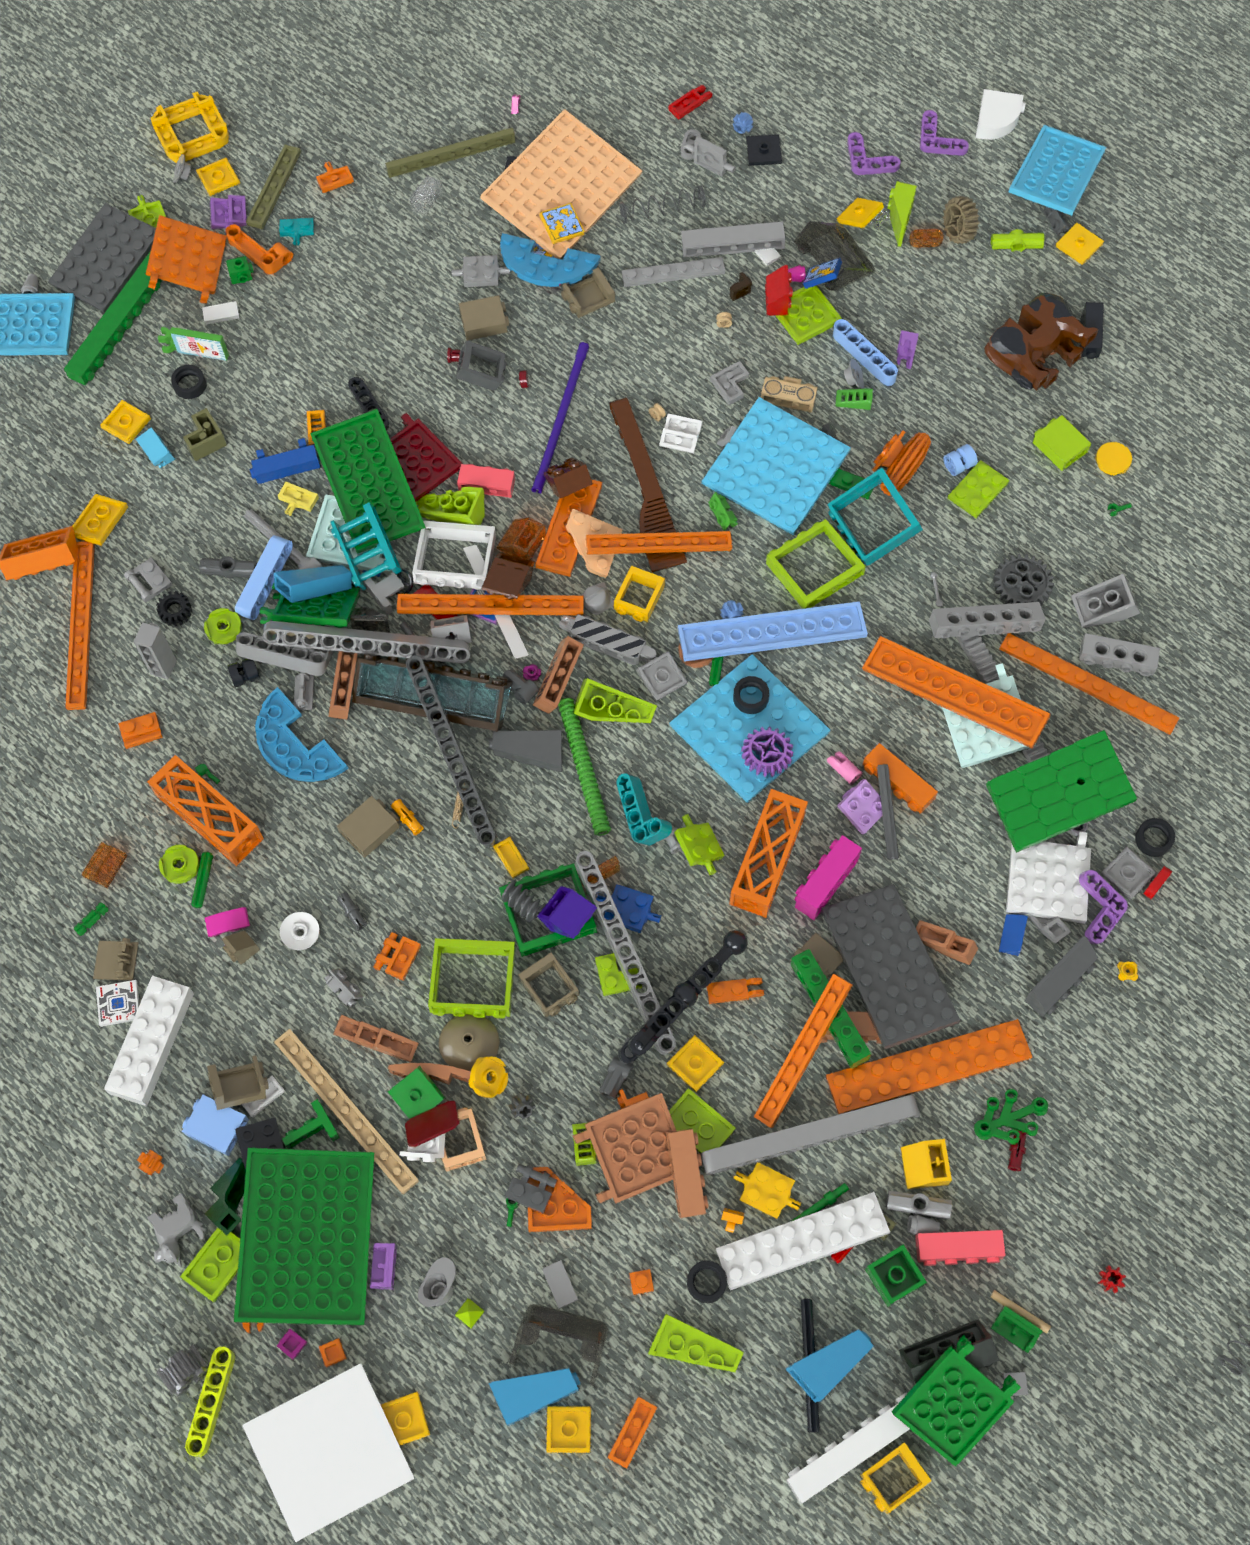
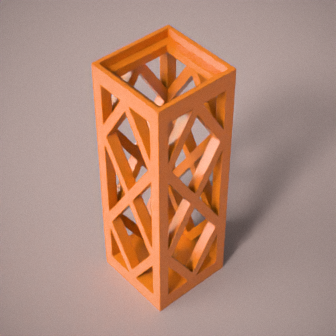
M176 755L147 781L154 794L235 866L264 839L254 822ZM177 767L180 773L172 771ZM166 778L167 785L162 789L158 784ZM185 779L191 781L195 787L178 785V783ZM178 789L197 792L199 801L180 798ZM207 796L216 804L208 803ZM181 804L201 807L202 813L187 811ZM210 809L225 811L231 818L211 815ZM195 817L203 818L205 825ZM213 820L233 823L235 832L215 829ZM216 835L232 837L234 839L231 842H223Z
M774 789L770 790L733 885L729 905L767 918L804 820L808 801ZM774 800L782 803L779 806L775 805ZM790 806L799 808V813L792 811ZM777 813L781 814L767 825V820ZM783 819L786 833L771 843L768 830ZM761 837L763 849L754 855ZM786 838H788V841L785 844H783L781 847H779L777 850L773 852V848L775 846H777ZM784 850L777 868L774 857ZM765 855V858L762 861H760L754 867L749 869V866L752 863H754L760 857ZM764 864H767L769 878L754 888L751 874ZM769 883H771V886L767 888L765 891H763L760 894H756Z

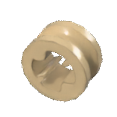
M721 312L717 315L718 327H730L732 325V315L730 313Z
M658 403L649 409L650 415L658 422L661 420V417L664 418L666 416L665 410Z

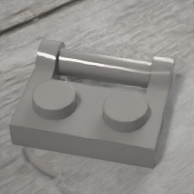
M149 558L133 570L126 571L124 574L127 581H130L141 594L144 602H148L172 586L171 581L152 558ZM141 574L152 590L147 591L136 576Z

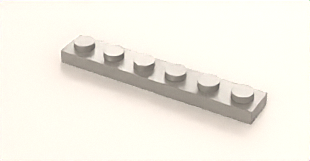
M723 257L621 271L624 287L721 275L725 274Z

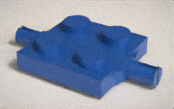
M616 884L611 897L626 929L641 933L644 924L648 920L660 922L662 915L651 912L654 896ZM598 895L596 900L604 902L606 898ZM606 912L604 918L612 920L614 916L611 912Z

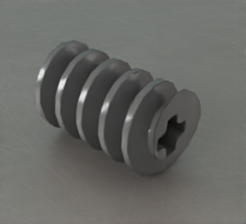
M512 880L504 890L502 901L508 902L509 907H514L515 912H520L521 917H526L527 922L535 920L546 904L544 903L539 906L541 901L539 898L533 901L535 895L527 896L529 890L525 889L522 892L523 885L520 884L515 887L517 880Z

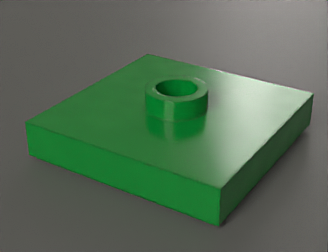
M420 1066L388 1091L409 1119L434 1108L445 1099V1096Z

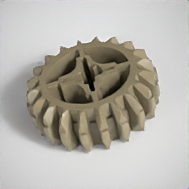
M957 196L948 200V204H945L946 209L943 210L944 216L942 218L944 219V231L947 232L946 236H949L950 241L957 244H964L973 240L977 236L976 231L979 230L978 209L975 208L976 203H973V200L968 197Z

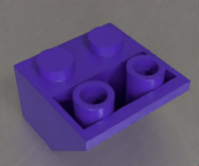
M560 886L537 917L550 931L574 939L580 933L585 923L592 917L597 907L574 890Z

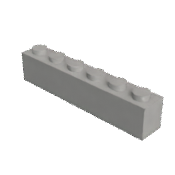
M783 221L681 231L683 257L755 252V250L785 249Z

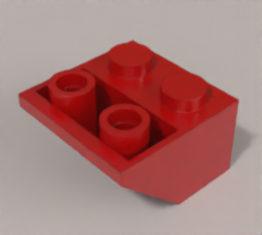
M784 265L766 276L767 316L787 315L788 308H791L792 287H790V283L792 281V274L788 272V265Z

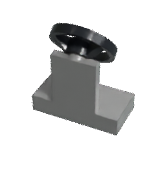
M402 569V572L408 574L410 583L406 582L401 572L398 574L393 573L377 584L371 578L364 581L366 590L386 615L393 612L391 603L387 598L393 594H408L413 588V577L407 570ZM405 586H409L407 591H405L404 593L398 592L401 589L405 588Z

